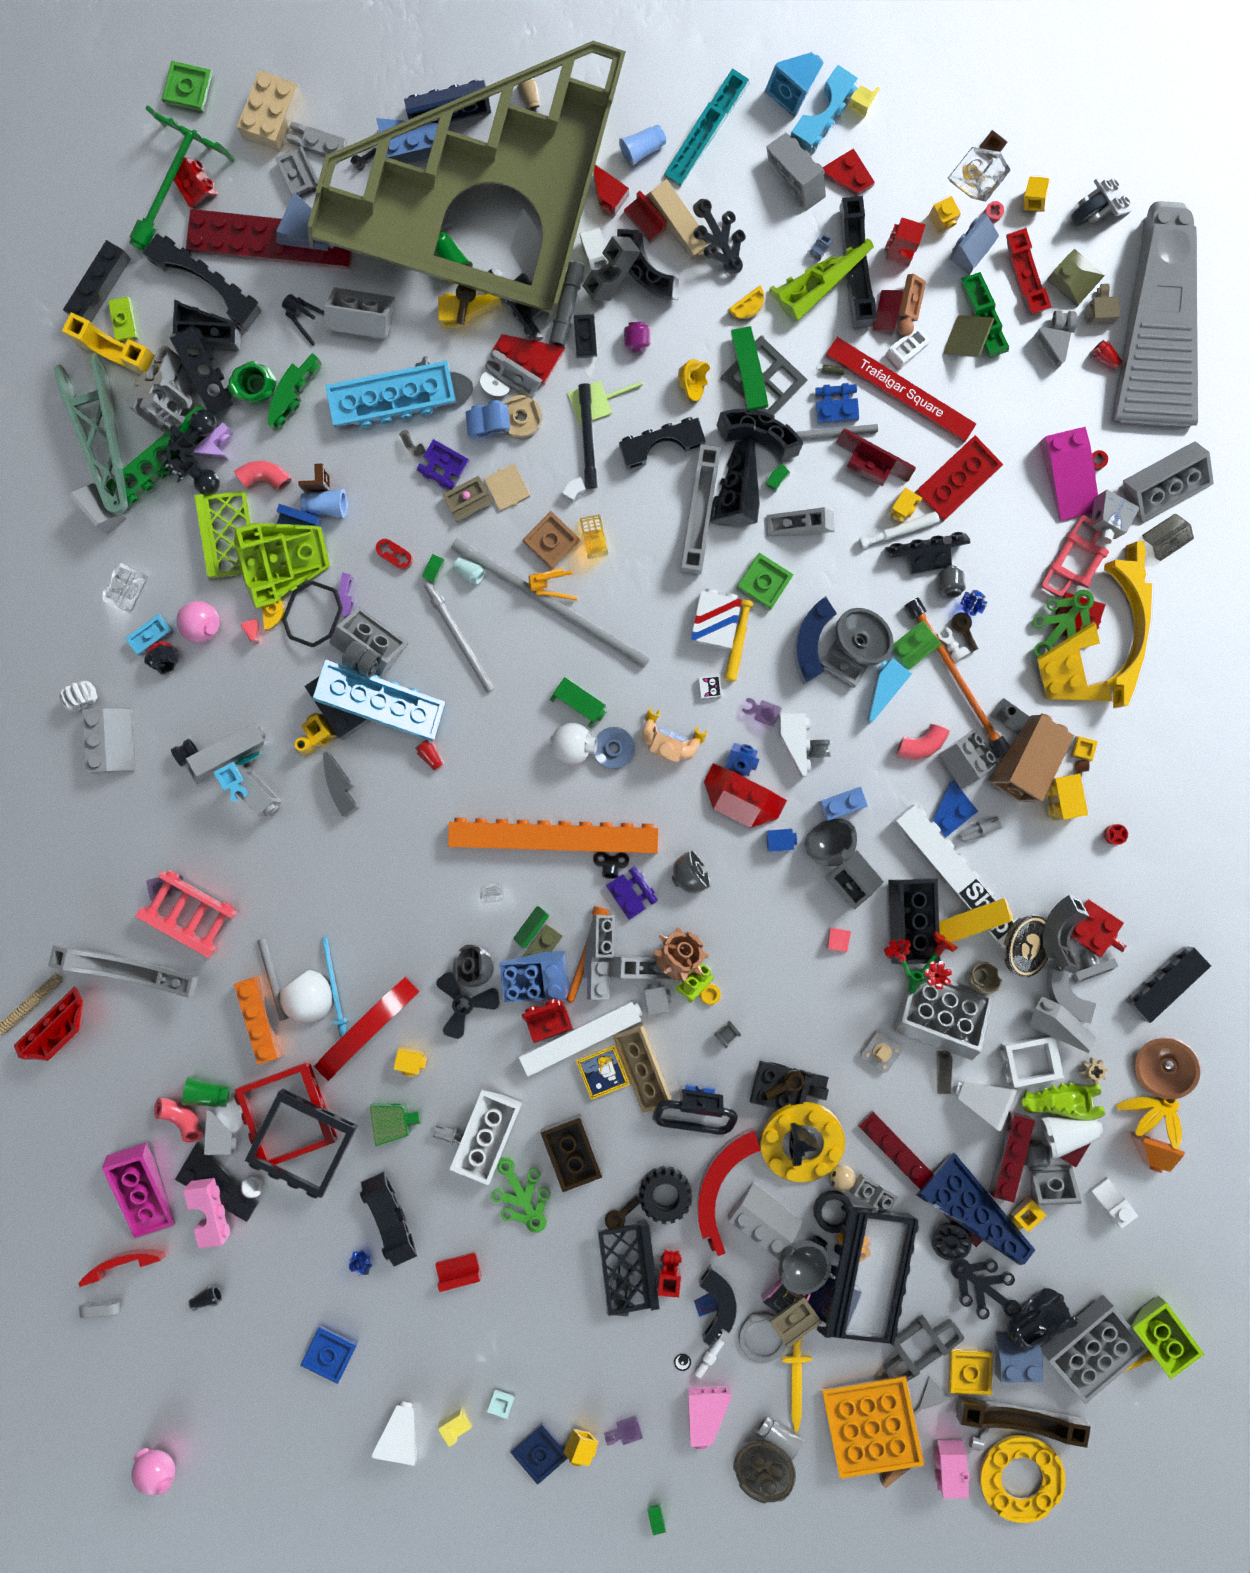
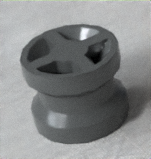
M810 740V746L812 747L810 757H831V752L828 751L830 740Z

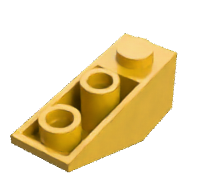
M445 293L443 296H438V315L441 327L463 326L456 323L460 301L453 293ZM487 293L476 295L475 299L468 303L464 325L501 305V298Z

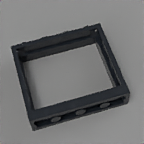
M282 1088L278 1091L245 1161L255 1170L262 1169L268 1172V1176L273 1179H282L287 1182L288 1186L294 1189L301 1188L305 1190L306 1194L312 1198H322L358 1125ZM281 1103L345 1133L320 1187L256 1156Z

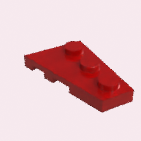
M501 334L492 351L496 350L504 354L506 358H509L542 379L541 383L545 385L566 349L562 346Z

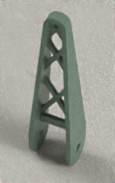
M96 353L90 355V362L96 382V391L75 397L71 380L61 364L56 365L54 371L60 394L104 507L113 515H120L126 511L128 502L112 390L102 360ZM99 400L100 405L95 420L92 422L80 412L78 406ZM102 416H103L105 431L102 430V429L99 427V423H100V420H101V417H102ZM83 420L92 426L89 437ZM97 431L107 438L110 458L106 468L96 461L92 449V443ZM99 469H101L104 472L103 477L101 476ZM109 477L117 485L114 497L105 488Z

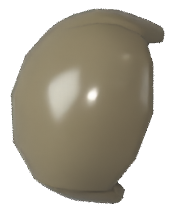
M978 962L970 968L968 981L971 988L976 992L992 994L999 990L1002 979L999 978L998 969L988 962Z

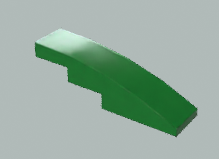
M981 272L961 278L972 316L994 318L984 345L988 357L991 358L1009 352V345L1002 332L1003 325L995 310L996 303Z
M748 326L732 329L731 337L747 409L752 411L768 408V400L752 328Z

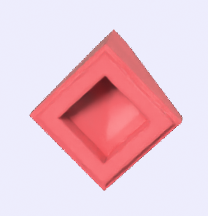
M254 619L241 623V627L250 641L256 644L259 643L258 621Z
M830 927L826 948L847 952L851 931Z

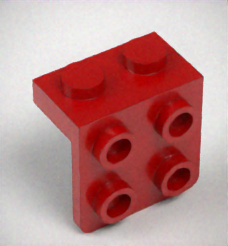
M557 999L545 1002V1006L537 1008V1006L527 1008L525 1013L521 1015L522 1019L527 1023L533 1043L573 1030L566 1006L562 1001H557Z

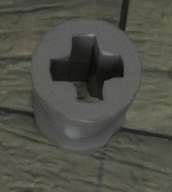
M730 1020L727 1022L728 1025L719 1033H714L715 1037L725 1048L728 1047V1044L734 1038L741 1036V1033Z

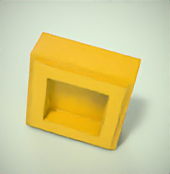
M1076 736L1071 757L1090 762L1093 761L1098 741Z

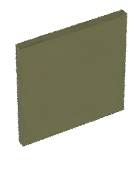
M958 315L944 354L980 358L994 318Z

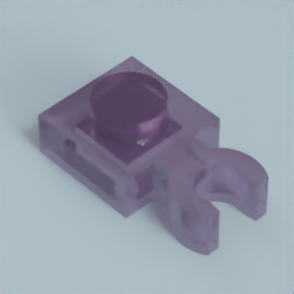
M746 699L748 703L752 704V708L750 710L743 708L742 711L745 714H756L754 717L755 721L771 727L775 726L782 709L781 707L761 700L760 705H757L753 699Z
M179 875V879H184L182 875ZM159 877L146 880L150 901L154 900L164 882ZM172 885L165 898L172 897L171 890L182 892V890Z

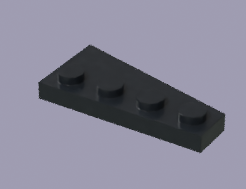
M197 1142L175 1180L187 1186L194 1180L215 1178L216 1185L220 1189L219 1197L221 1204L225 1210L247 1222L259 1201L256 1198L245 1197L241 1192V1184L212 1155H204L203 1146Z

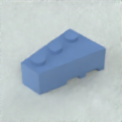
M376 118L379 132L405 122L404 120ZM428 123L391 139L386 157L403 163L428 159L438 123Z

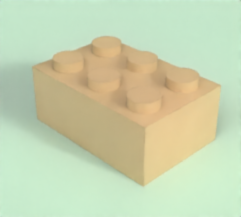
M259 70L237 124V129L241 136L280 151L302 97L298 84Z

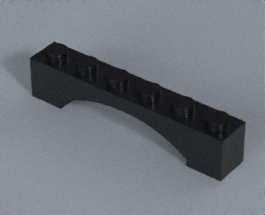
M863 196L842 198L839 206L844 254L847 248L852 247V249H855L865 243ZM866 255L847 273L853 328L874 326L877 320L875 298L871 288Z
M156 234L143 251V255L147 260L164 272L166 269L181 270L206 281L223 297L228 308L226 314L229 318L248 331L262 312L257 305L259 302L250 295L246 297L241 294L242 290L235 284H227L225 278L217 271L214 273L209 271L208 265L200 259L197 261L192 259V254L185 248L178 249L174 246L176 243L165 235L163 238Z

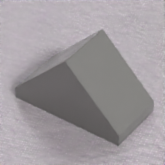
M1041 327L1034 336L1058 369L1066 361L1071 332Z

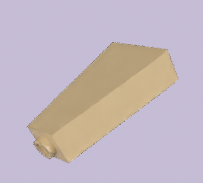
M666 179L645 197L664 217L666 228L689 257L695 254L699 257L703 254L704 248L709 243L694 237L693 231L699 225Z

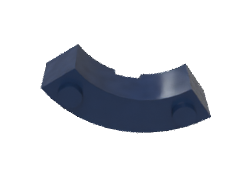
M826 596L816 603L805 616L795 640V663L804 685L824 672L818 656V641L826 623L837 614Z

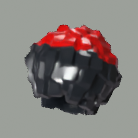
M163 641L155 642L146 650L144 662L150 668L164 675L172 672L177 665L178 650L170 643Z

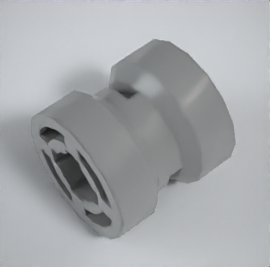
M1062 311L1053 312L1052 329L1065 330L1071 333L1075 332L1077 325V313L1075 311H1069L1068 313H1063Z

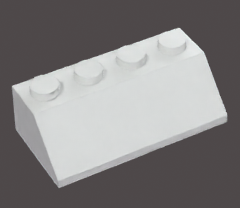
M481 1090L450 1170L489 1186L522 1102L502 1094Z

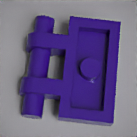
M433 439L423 455V458L429 461L427 467L420 463L416 471L422 473V476L426 479L438 482L440 487L452 490L455 488L456 483L450 480L451 476L454 475L460 479L470 460ZM436 466L445 470L443 476L434 471Z
M636 866L628 870L632 875V878L628 881L622 874L606 885L628 920L646 909L642 903L646 898L651 905L658 901L654 895L655 891L652 887L648 886L644 880L645 876L642 872L638 871ZM635 883L638 884L643 892L639 896L631 887Z

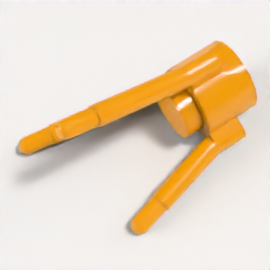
M559 568L529 575L530 591H536V596L546 595L571 600L578 599L577 596L543 590L547 588V579L573 574L571 570L563 572L564 569Z

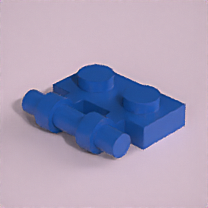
M842 383L841 386H830L828 384L815 388V396L823 395L824 401L816 402L817 424L858 421V398L849 399V393H857V384L849 385L848 383ZM842 394V399L831 400V395Z

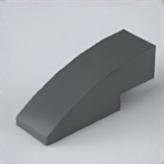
M326 751L323 753L326 782L336 807L343 817H347L360 808L348 792L354 785L333 755Z

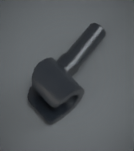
M373 148L362 157L354 155L350 162L355 164L357 161H360L359 165L355 168L363 170L365 162L375 154L376 148Z

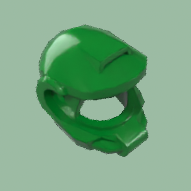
M250 361L234 369L229 378L227 388L232 397L256 404L264 402L273 396L276 388V378L268 366L257 364L256 361Z

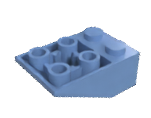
M565 951L542 952L499 963L504 1002L566 1000L569 993V980Z

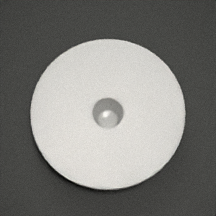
M490 371L484 372L480 378L481 387L492 396H504L510 390V385L497 378V375Z

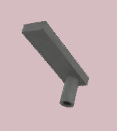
M1005 698L1000 701L990 715L1017 735L1030 718V716Z

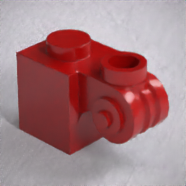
M664 1249V1253L660 1257L663 1268H659L658 1296L679 1298L681 1272L677 1270V1266L682 1262L679 1250L669 1251Z

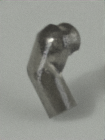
M403 430L399 433L404 447L415 457H421L420 455L425 454L426 450L423 444L420 443L415 446L408 430Z

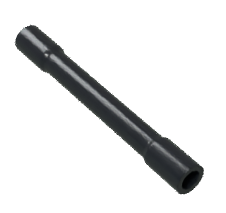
M584 383L578 385L582 418L585 488L595 489L598 488L594 457L591 384Z

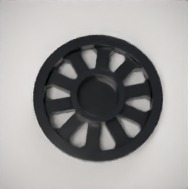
M945 1222L940 1224L932 1235L931 1243L933 1250L939 1257L945 1260L959 1261L965 1258L971 1250V1235L967 1229L958 1223Z

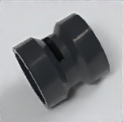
M189 738L183 741L182 746H175L171 749L174 759L181 767L186 765V758L199 752Z

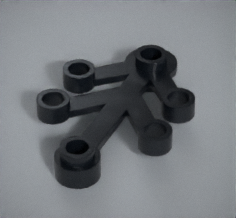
M708 199L698 200L693 205V211L697 217L705 218L713 235L708 233L705 226L699 225L693 231L694 237L710 243L703 250L706 258L723 263V268L727 273L738 274L743 268L739 252L741 243L745 240L746 235L740 229L735 231L731 236L733 244L732 249H730L728 241L731 224L736 220L735 214L732 211H727L722 215L723 223L722 230H720L711 213V202ZM717 247L721 248L723 254L718 252Z
M989 1258L986 1261L969 1263L966 1259L953 1261L950 1270L959 1282V1301L965 1307H969L973 1303V1298L968 1293V1279L974 1284L977 1303L976 1315L980 1319L985 1320L990 1315L986 1307L984 1292L1002 1305L1003 1311L1008 1316L1014 1312H1020V1304L1016 1299L1011 1297L1005 1298L990 1286L1001 1283L1007 1286L1013 1285L1015 1277L1011 1272L1005 1271L999 1275L978 1277L973 1273L987 1270L990 1273L996 1272L998 1264L994 1259ZM993 1262L994 1267L992 1269H988V1264ZM961 1266L965 1267V1271L963 1273L958 1272V1269ZM1007 1275H1010L1011 1280L1006 1282L1004 1280ZM968 1296L969 1301L966 1303L962 1302V1299ZM1015 1305V1310L1009 1311V1307ZM985 1309V1315H979L980 1310Z

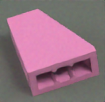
M730 1387L688 1388L691 1447L705 1449L707 1446H712L731 1400Z

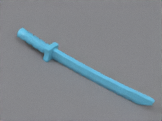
M324 936L325 956L338 1017L333 1023L338 1025L341 1038L347 1032L345 1023L348 1021V1018H343L328 939L327 936Z

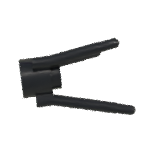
M293 294L287 295L282 302V308L286 310L285 315L293 321L310 344L314 345L315 342L294 315L298 316L302 312L314 320L315 316L304 309V306L324 315V311L300 297L296 298Z

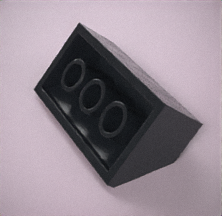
M938 879L888 880L890 941L895 940L898 943L900 939L909 940L911 944L909 947L910 952L905 955L907 965L926 964L933 955V950L938 945L937 941L933 939V934L935 931L940 934ZM938 955L934 960L935 963H939L941 961L940 955ZM891 958V963L902 965L897 958Z

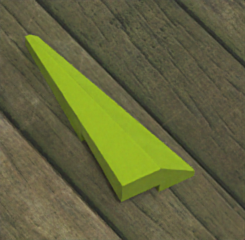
M867 238L861 246L855 249L849 247L846 249L845 254L837 258L833 255L805 269V273L795 279L792 277L787 278V283L777 288L774 285L769 288L770 293L789 316L799 320L874 248L872 240Z

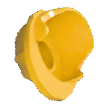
M691 359L681 366L677 377L679 386L686 391L687 397L691 401L700 400L703 396L704 388L708 384L706 374L710 370V365L697 359Z

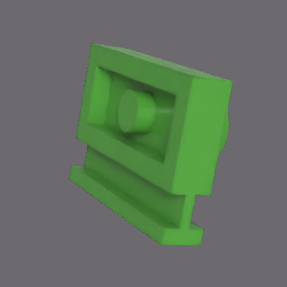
M923 620L894 643L893 651L907 669L910 670L942 645V643Z

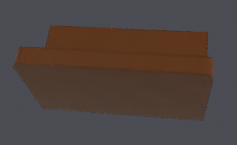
M323 463L314 464L315 480L298 481V486L305 493L331 491L330 472Z

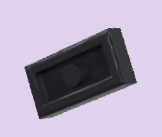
M594 314L574 315L577 358L597 357Z

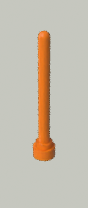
M594 905L591 913L593 914L592 918H594V915H609L610 911ZM587 940L566 998L569 1003L574 1002L584 974Z

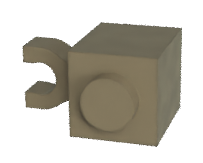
M1109 283L1100 284V287L1097 288V297H1094L1086 307V316L1089 318V324H1113L1120 318L1119 297H1109Z

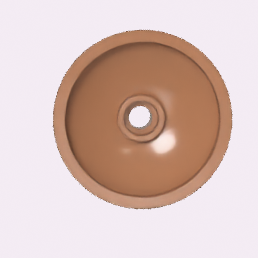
M1171 1037L1152 1039L1141 1047L1135 1059V1072L1139 1082L1148 1092L1163 1099L1182 1098L1191 1093L1199 1082L1201 1075L1199 1059L1191 1047L1178 1039ZM1171 1061L1174 1066H1168L1166 1062Z

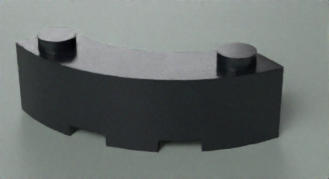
M617 229V236L630 237L641 251L628 271L630 275L652 293L663 298L677 300L679 279L674 275L659 272L650 263L644 250L643 234L638 230Z
M732 409L720 412L716 426L725 442L745 440L752 437L754 442L765 446L774 453L780 462L798 456L803 446L801 438L788 424L784 425L774 419L775 416L769 413L746 411V409Z
M382 1172L362 1181L360 1197L364 1204H368L378 1226L384 1246L382 1248L384 1258L390 1260L395 1267L417 1257L412 1234H409L405 1223L407 1222L401 1205L398 1206L394 1195L395 1191L386 1174Z

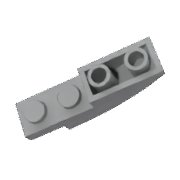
M594 915L591 923L584 961V978H587V999L609 1000L610 958H614L615 915Z

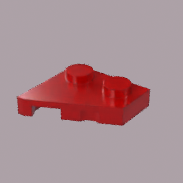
M854 148L823 166L824 176L827 175L832 178L837 185L847 188L855 196L860 195L875 185V181Z

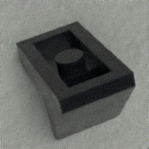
M790 1123L789 1152L793 1166H800L805 1152L817 1151L819 1148L815 1134L812 1131L796 1123Z

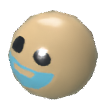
M846 1165L836 1166L829 1175L831 1186L840 1192L850 1190L856 1181L854 1171Z

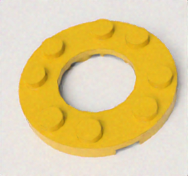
M803 1102L804 1104L786 1105L773 1113L762 1129L760 1142L764 1161L776 1175L793 1182H810L820 1179L829 1174L838 1165L843 1156L845 1136L839 1120L829 1109L816 1103ZM790 1123L816 1128L823 1137V1147L820 1153L814 1156L813 1159L802 1160L800 1166H793L791 1158L784 1153L782 1147L783 1139L786 1133L790 1131Z
M1012 1435L996 1442L985 1454L979 1471L981 1491L989 1506L1001 1517L1016 1523H1031L1048 1516V1512L1056 1504L1060 1503L1065 1490V1471L1060 1458L1046 1442L1030 1435ZM1021 1457L1036 1462L1042 1473L1041 1486L1036 1493L1026 1498H1017L1008 1494L1003 1488L1001 1480L1002 1471L1009 1462Z

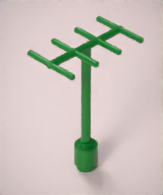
M149 105L146 106V110L163 126L168 125L179 131L184 136V139L146 218H143L142 221L137 219L129 236L131 238L129 244L142 251L146 249L157 231L153 228L155 225L153 222L193 139L202 143L208 150L213 149L225 155L231 162L235 160L219 142L214 143L202 137L196 130L191 131L179 125L173 118L168 119L158 114Z

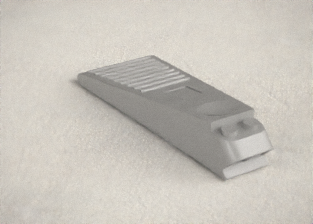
M1156 201L1150 205L1147 216L1143 219L1142 244L1113 421L1175 427H1191L1198 424L1197 226H1194V216L1189 205L1184 202Z

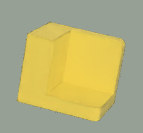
M860 85L858 90L852 94L848 107L866 117L878 97L880 88L876 86L875 90L871 91Z
M460 1409L439 1423L438 1431L448 1447L456 1443L458 1436L471 1429L472 1425L463 1410Z

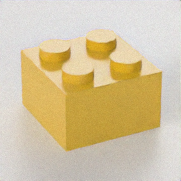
M1081 774L1054 778L1046 794V797L1048 796L1049 799L1047 810L1052 820L1087 816L1088 810Z

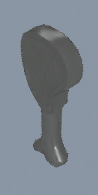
M424 356L421 362L415 364V367L430 364L428 356ZM450 372L456 403L453 404L462 405L473 392V382L463 374Z

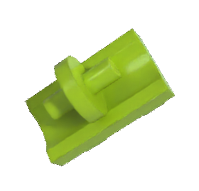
M704 964L699 966L703 972L702 975L694 972L687 977L686 982H681L675 989L676 992L684 995L690 1003L714 979L711 975L712 971Z

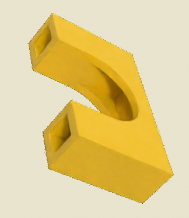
M72 312L62 329V332L77 346L91 353H96L98 356L139 375L148 370L155 356L147 347L130 339L127 340L126 344L113 339L96 328L89 320Z

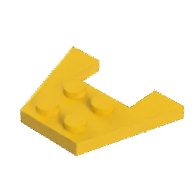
M1095 622L1037 658L1046 699L1112 701L1110 687H1105L1106 680L1087 685L1080 649L1100 644Z

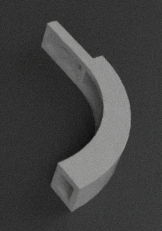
M55 945L52 947L48 964L49 967L62 971L120 979L187 998H194L199 978L144 961Z

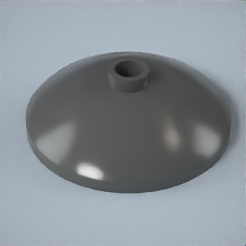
M852 608L844 612L837 621L836 637L842 650L856 662L865 665H876L885 661L891 654L894 645L892 632L885 620L877 613L865 608Z

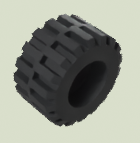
M660 1166V1169H652L650 1174L647 1173L645 1175V1179L641 1181L639 1188L641 1208L646 1212L648 1218H653L654 1222L661 1221L662 1224H666L667 1221H670L672 1224L675 1223L676 1219L681 1220L683 1214L688 1213L689 1206L692 1204V1191L687 1177L683 1176L680 1170L676 1171L674 1167L670 1166L669 1168ZM662 1184H669L677 1189L678 1198L670 1205H660L653 1198L654 1190Z

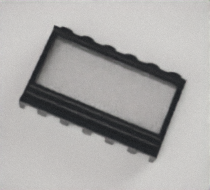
M842 1205L841 1209L848 1213L846 1224L840 1223L838 1226L839 1232L844 1234L842 1245L835 1244L834 1246L835 1253L840 1257L838 1266L832 1265L830 1273L835 1276L834 1287H826V1294L831 1297L830 1307L822 1308V1315L827 1319L826 1327L817 1326V1331L825 1338L833 1337L894 1345L898 1334L897 1326L899 1317L902 1314V1301L906 1293V1281L910 1273V1261L914 1252V1241L919 1228V1220L907 1213Z

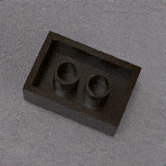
M581 1114L541 1129L540 1133L562 1192L603 1177L602 1169Z

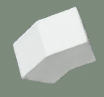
M581 477L570 481L562 493L564 497L572 502L575 501L579 494L586 492Z

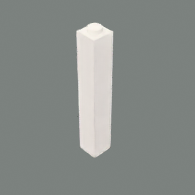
M631 1000L521 1054L519 1060L527 1076H530L640 1022V1016L643 1015L638 1003L634 1004Z

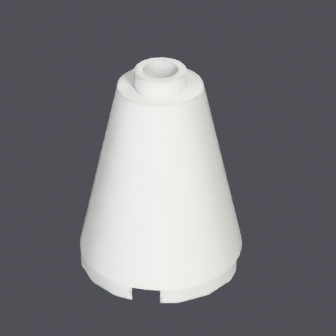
M1068 1117L1041 1118L1042 1131L1046 1137L1045 1143L1050 1148L1051 1159H1057L1100 1139V1134H1103L1102 1124L1100 1121H1096V1119L1083 1121Z

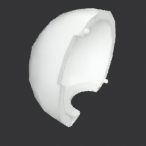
M307 970L280 991V1004L284 1013L292 1020L302 1024L315 1023L323 1019L331 1010L334 1002L330 981L322 973L313 970Z

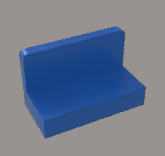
M282 504L278 505L276 511L280 514L277 524L320 526L322 522L318 516Z

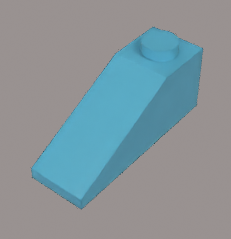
M893 658L889 661L885 660L878 668L880 672L876 676L867 716L869 724L876 719L912 675L911 672Z

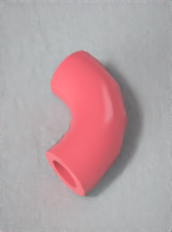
M267 461L249 462L234 471L246 488L256 482L263 481L271 485L278 492L292 481L289 474L280 466Z
M930 724L928 731L921 738L911 739L903 736L896 755L914 760L930 757L941 749L950 730Z
M158 1098L154 1105L155 1118L174 1123L181 1132L182 1141L191 1143L203 1137L198 1117L189 1107L183 1106L179 1101L167 1098Z

